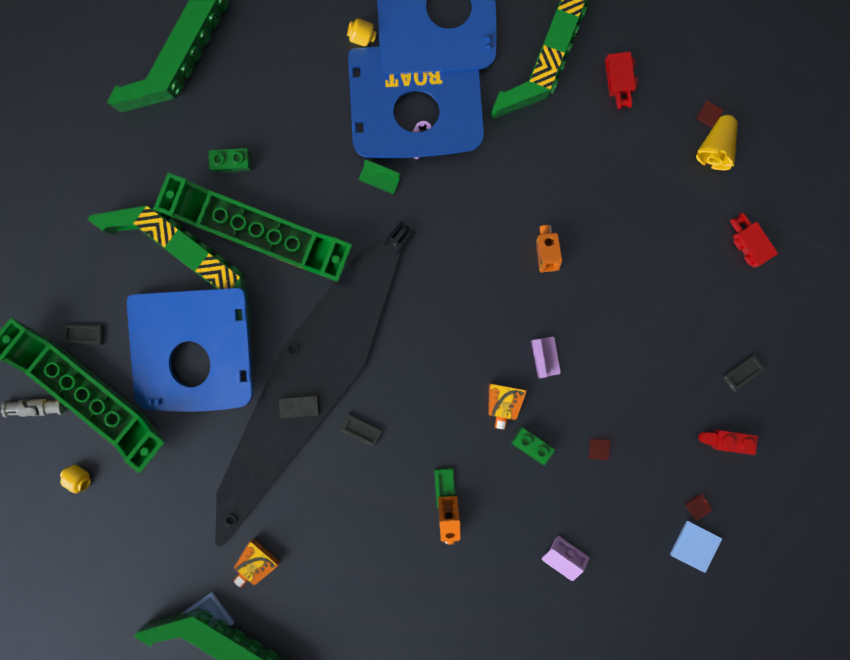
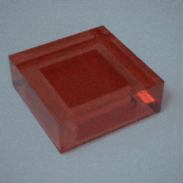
M706 101L696 119L713 128L723 110Z
M590 439L588 458L608 460L610 441Z
M702 494L697 495L685 504L696 521L712 511V508Z

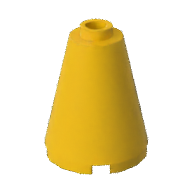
M721 116L700 146L696 158L704 166L708 163L712 165V169L722 171L729 170L731 166H734L738 121L734 116Z

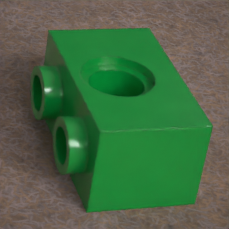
M247 148L209 150V170L213 173L252 171L251 152Z
M520 427L511 440L513 445L542 465L546 464L555 449L523 427Z

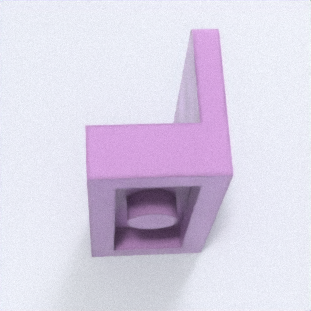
M548 337L531 340L538 378L560 374L555 338Z
M558 535L550 550L542 557V560L569 580L574 581L584 572L590 557Z

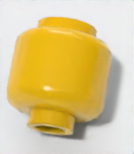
M357 18L354 22H350L347 36H349L350 42L367 46L369 42H374L376 31H374L373 23Z
M77 465L64 468L60 475L61 485L73 493L84 492L90 485L89 472Z

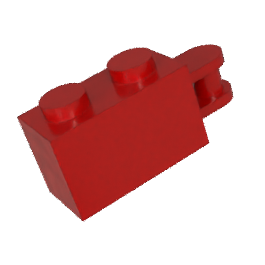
M631 52L608 54L605 58L610 97H616L618 109L624 106L631 108V94L638 87L637 76H634L633 69H635V59L631 57ZM620 95H626V98L621 99Z
M743 212L736 219L732 218L730 220L737 232L733 235L735 239L734 244L739 250L743 251L745 261L750 266H753V268L758 267L778 254L758 222L751 224ZM744 223L746 228L742 229L740 225Z
M714 429L713 433L701 432L699 434V441L712 445L711 448L756 455L758 440L756 435Z

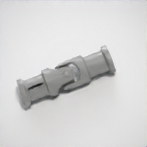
M25 399L18 402L4 400L1 404V413L3 417H8L9 415H19L20 417L45 416L48 413L62 415L64 413V405L58 400Z

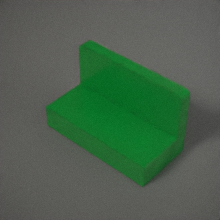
M365 159L359 181L394 195L400 182L401 174Z

